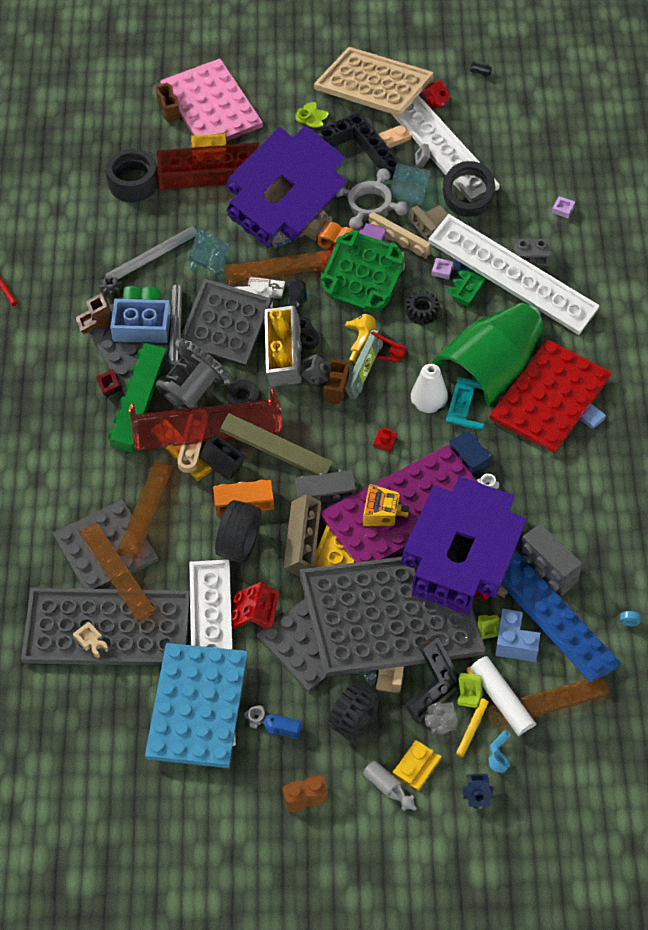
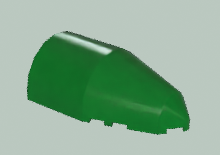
M518 303L473 322L433 359L432 364L441 368L450 359L467 369L481 385L485 393L486 406L490 408L515 383L531 359L534 348H536L544 330L539 308Z

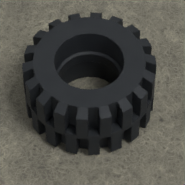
M353 683L340 695L333 706L328 726L349 740L357 738L374 717L379 704V696L360 683Z

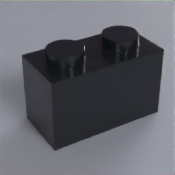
M216 434L206 442L199 459L229 481L239 472L246 456Z

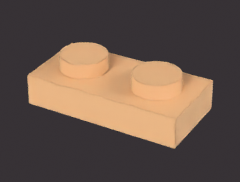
M403 124L378 134L389 148L412 140L411 133Z

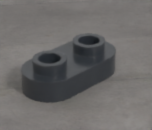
M299 317L300 327L304 328L301 329L300 333L302 347L306 349L317 347L319 336L309 319Z

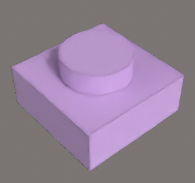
M559 196L552 208V213L569 218L575 202Z
M436 258L431 276L449 279L454 262Z

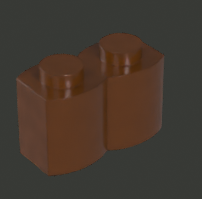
M169 83L157 85V103L163 112L164 119L168 123L180 120L179 102L173 94L172 86Z

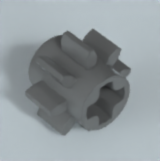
M108 276L101 279L102 285H99V290L103 292L104 297L114 298L120 295L119 290L122 289L121 282H118L117 277Z

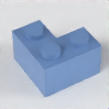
M502 609L495 656L536 662L540 633L520 630L522 612Z

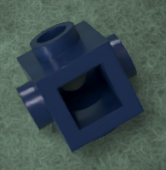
M466 774V786H463L462 790L463 799H467L468 806L476 809L490 806V798H494L493 785H490L488 774Z

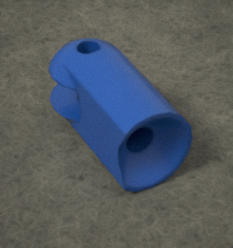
M276 714L268 715L264 720L265 730L268 733L294 739L299 738L302 721Z

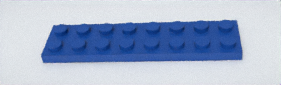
M515 550L502 582V587L590 682L619 668L621 662L544 579L537 575L534 569L522 560V556Z

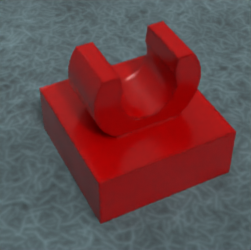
M380 428L373 447L392 452L398 433L392 432V429Z

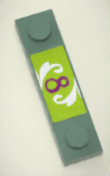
M371 332L345 385L349 399L356 400L358 394L361 393L372 364L383 346V340L375 337Z

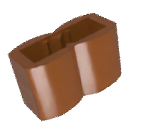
M311 776L303 782L294 781L282 787L283 800L288 812H297L307 806H318L328 800V789L324 776Z

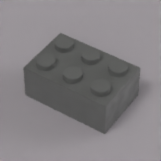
M537 525L523 536L520 551L522 560L527 565H530L535 573L543 578L555 592L562 596L578 583L582 562L543 525Z

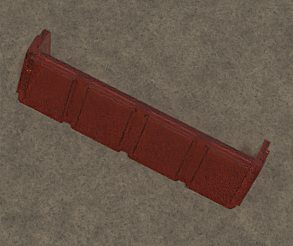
M270 388V400L137 415L134 403H131L129 417L133 446H136L137 450L163 448L168 445L181 446L205 443L216 434L225 441L235 440L236 438L220 431L228 413L274 435H278L280 430H282L281 406L274 388Z

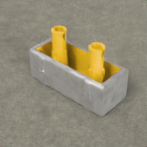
M295 306L265 309V367L268 381L273 387L301 383V327Z

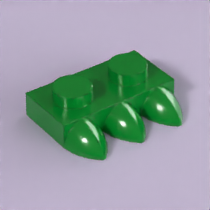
M458 271L462 279H453L456 287L447 288V291L453 297V301L470 307L485 284L486 278L470 271Z

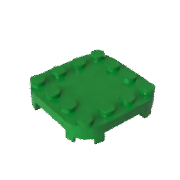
M352 230V232L345 233L342 236L339 235L324 273H321L320 280L323 291L330 298L365 311L380 312L390 301L404 267V257L402 251L395 243L389 244L360 234L358 230Z

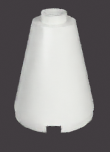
M427 364L422 368L411 391V402L417 406L419 411L434 413L446 406L448 392L440 368L435 364Z

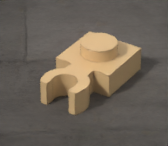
M321 212L319 219H315L302 233L317 241L318 235L325 223L332 222V217L329 216L327 219H324L325 212Z
M90 622L73 633L74 639L86 651L92 648L93 655L96 658L100 657L97 651L99 648H103L106 652L108 651L107 644L104 641H100L102 635Z

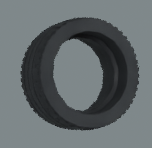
M133 148L124 149L110 157L106 164V179L110 192L114 197L126 202H138L150 197L158 187L157 165L151 154L141 149ZM137 169L147 173L143 178L136 181H124L117 178L127 170Z
M475 161L457 163L448 171L444 178L443 197L445 203L457 215L463 217L478 216L489 208L494 199V177L491 171L481 163ZM461 176H476L484 182L486 194L478 202H461L452 193L453 182Z
M232 500L229 503L217 532L215 543L216 555L239 563H245L248 560L260 529L262 512L259 507Z

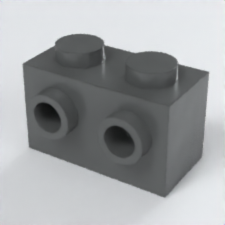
M549 238L513 239L512 253L535 267H548L551 257Z

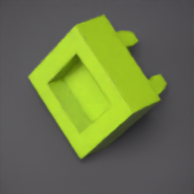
M497 615L478 616V628L481 638L498 637L500 618Z

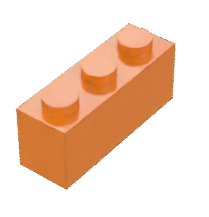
M271 480L213 486L216 516L223 515L232 500L255 505L261 511L274 510Z

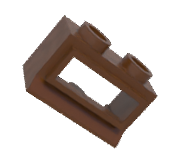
M331 359L329 382L327 386H324V402L339 404L340 400L343 401L346 390L345 385L349 378L350 362Z

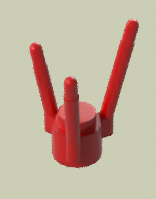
M374 331L371 332L372 335L391 346L389 354L392 357L376 356L375 360L397 363L398 359H404L407 346L395 343Z

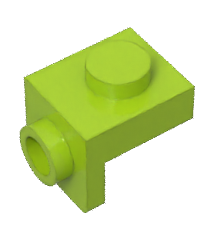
M461 673L459 676L460 697L458 705L478 707L483 696L481 675Z

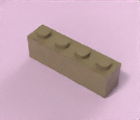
M308 494L291 502L283 569L297 577L300 576V569L314 568L321 501Z

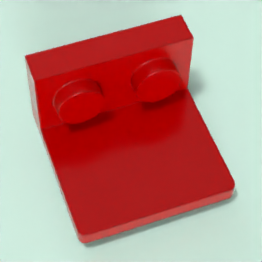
M262 582L239 591L234 597L235 603L231 613L232 629L251 621L265 629L272 628L279 591Z

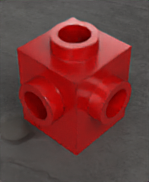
M441 80L431 82L421 92L426 104L430 108L444 106L446 100L451 97Z

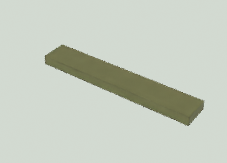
M228 413L220 429L221 432L313 475L327 473L332 464V461Z

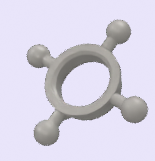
M383 168L377 172V181L361 182L351 190L342 188L336 196L341 197L344 195L348 197L349 206L356 216L350 219V228L360 230L363 226L362 220L369 221V215L372 212L382 217L391 210H395L400 216L408 213L409 206L407 203L391 202V192L383 184V182H387L390 179V172L387 169ZM365 194H377L385 199L382 206L373 210L362 209L355 203L357 198Z

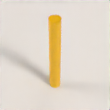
M480 700L456 752L457 756L464 757L489 703L487 700Z

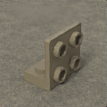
M415 206L411 208V223L428 241L448 214L441 206H437L427 212Z

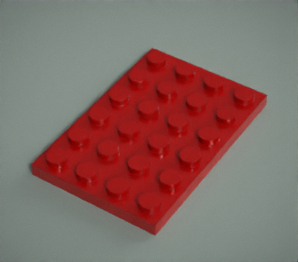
M547 340L492 411L489 419L555 454L611 378L612 372Z

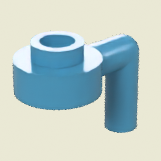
M506 730L490 745L492 755L488 758L489 766L495 772L504 773L510 767L509 760L499 750L503 743L511 736Z

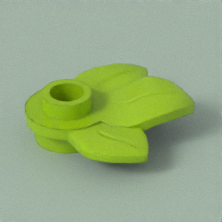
M316 102L304 105L303 108L297 111L296 120L312 128H321L329 112L317 109Z

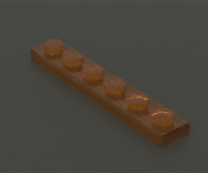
M330 250L224 265L226 281L228 284L248 281L250 277L268 278L322 270L326 268L331 257Z
M158 461L154 462L119 545L118 554L137 559L172 474L173 466Z

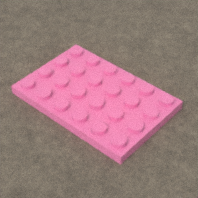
M221 59L160 80L161 84L169 83L172 86L173 94L179 102L180 116L192 135L225 133L226 141L263 127L262 120Z

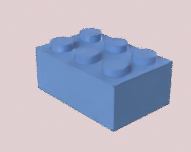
M114 299L110 327L113 341L168 343L171 319L169 300Z

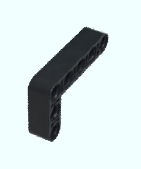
M355 113L321 128L320 137L332 147L355 139L379 170L384 168L390 172L389 180L399 177V159L363 115Z

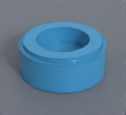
M634 611L623 612L620 614V623L625 626H636L641 623V615Z

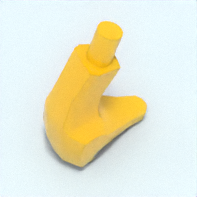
M362 314L352 321H347L345 324L347 328L359 332L358 338L351 348L352 354L349 358V362L353 364L356 363L358 356L361 354L371 330H376V320L368 314Z

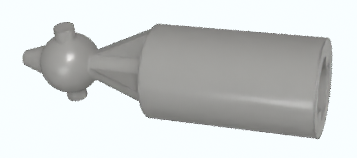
M376 760L372 761L365 768L363 775L389 798L402 801V810L411 809L416 811L414 796H405L400 785L401 783Z

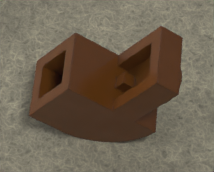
M100 293L86 301L89 311L76 317L83 334L99 326L105 329L111 323L112 311L107 299Z

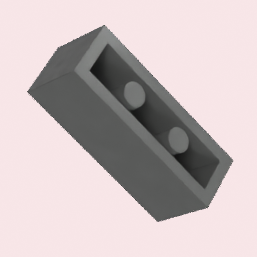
M341 470L334 473H321L319 475L295 478L297 499L308 494L321 501V505L340 502L356 493L352 470Z

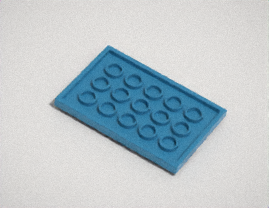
M166 643L145 759L230 768L247 662V651Z

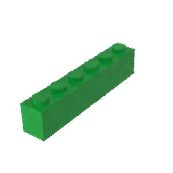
M144 343L143 348L138 351L137 365L134 364L131 371L132 379L131 381L128 380L126 384V396H122L120 401L121 410L119 413H116L114 429H110L108 434L111 448L133 453L156 388V382L159 379L166 359V348Z

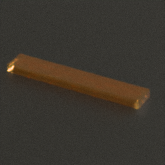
M97 522L79 531L80 536L137 622L154 614V607Z
M602 676L593 682L586 679L518 699L530 716L536 717L607 697L610 692ZM496 705L486 707L485 713L491 729L509 724Z

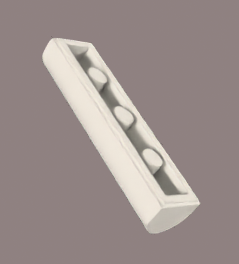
M485 656L476 661L471 667L472 673L481 675L482 687L516 734L519 736L534 727L536 722L491 660Z

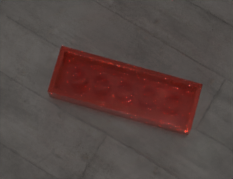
M260 143L157 150L160 190L226 185L229 177L260 147Z

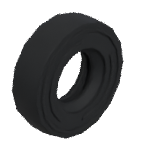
M240 379L230 384L227 389V401L236 410L247 411L253 409L259 402L260 391L253 381ZM241 390H246L250 393V397L246 400H240L236 397V394Z

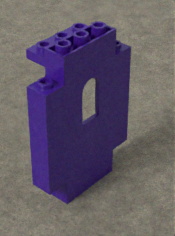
M306 125L294 137L279 126L229 177L226 187L236 196L228 205L227 215L233 222L238 223L245 232L254 236L260 244L265 245L267 248L272 244L279 231L287 238L295 241L344 188L347 180L336 171L341 167L345 156ZM280 176L294 185L278 203H271L264 196L265 191Z
M459 476L453 491L434 485L403 550L400 563L417 569L411 595L469 615L477 591L496 598L527 520L525 517L510 512L515 495ZM455 534L474 540L467 559L462 563L452 562L447 557Z

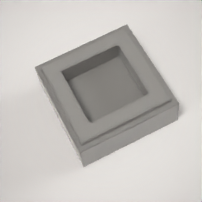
M423 143L415 153L416 165L419 168H423L430 159L428 144Z

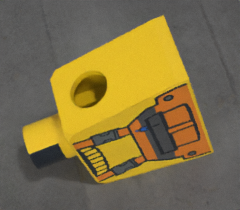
M369 484L363 514V526H394L396 516L408 517L410 506L399 504L398 492Z

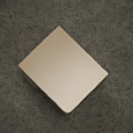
M404 667L380 669L376 689L400 694Z

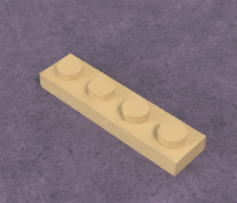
M374 212L369 215V224L385 228L387 239L398 243L403 248L411 250L418 256H422L425 259L429 257L431 244L428 241Z

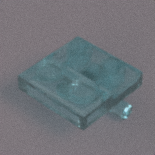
M397 164L390 188L392 199L422 206L427 186H430L431 171Z
M199 229L188 259L191 261L189 268L196 270L198 264L220 275L223 272L231 244Z

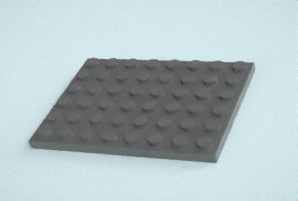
M448 551L447 557L449 560L458 563L455 552ZM402 557L300 569L299 575L325 677L424 664L426 661L419 646L433 635L439 637L450 660L483 656L486 650L472 607L469 615L411 595L417 569L400 564Z

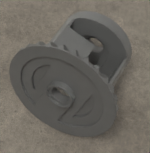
M179 338L175 342V347L181 358L164 380L160 377L156 382V387L168 401L181 410L190 413L198 407L197 401L212 382L223 386L228 385L231 377L224 367L206 351L188 340Z

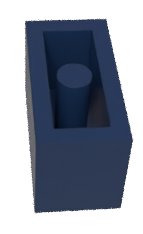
M469 430L450 441V449L473 476L490 468V452L480 445L478 438L475 435L473 436Z

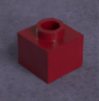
M113 369L96 377L101 391L106 397L123 389L118 374Z

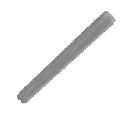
M191 226L108 272L106 277L112 276L120 279L197 236V230Z
M174 285L172 289L169 364L171 366H175L180 360V354L176 350L175 342L181 338V285Z

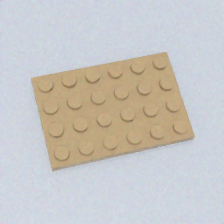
M348 47L314 83V89L400 116L434 78V72Z

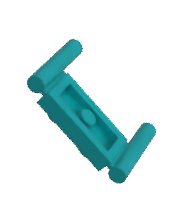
M458 377L446 417V423L483 431L484 423L466 420L474 389H482L478 381Z

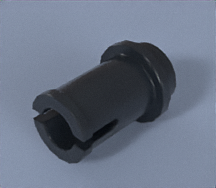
M473 61L470 66L472 68L470 72L481 74L484 77L491 75L492 67L489 64L483 65Z

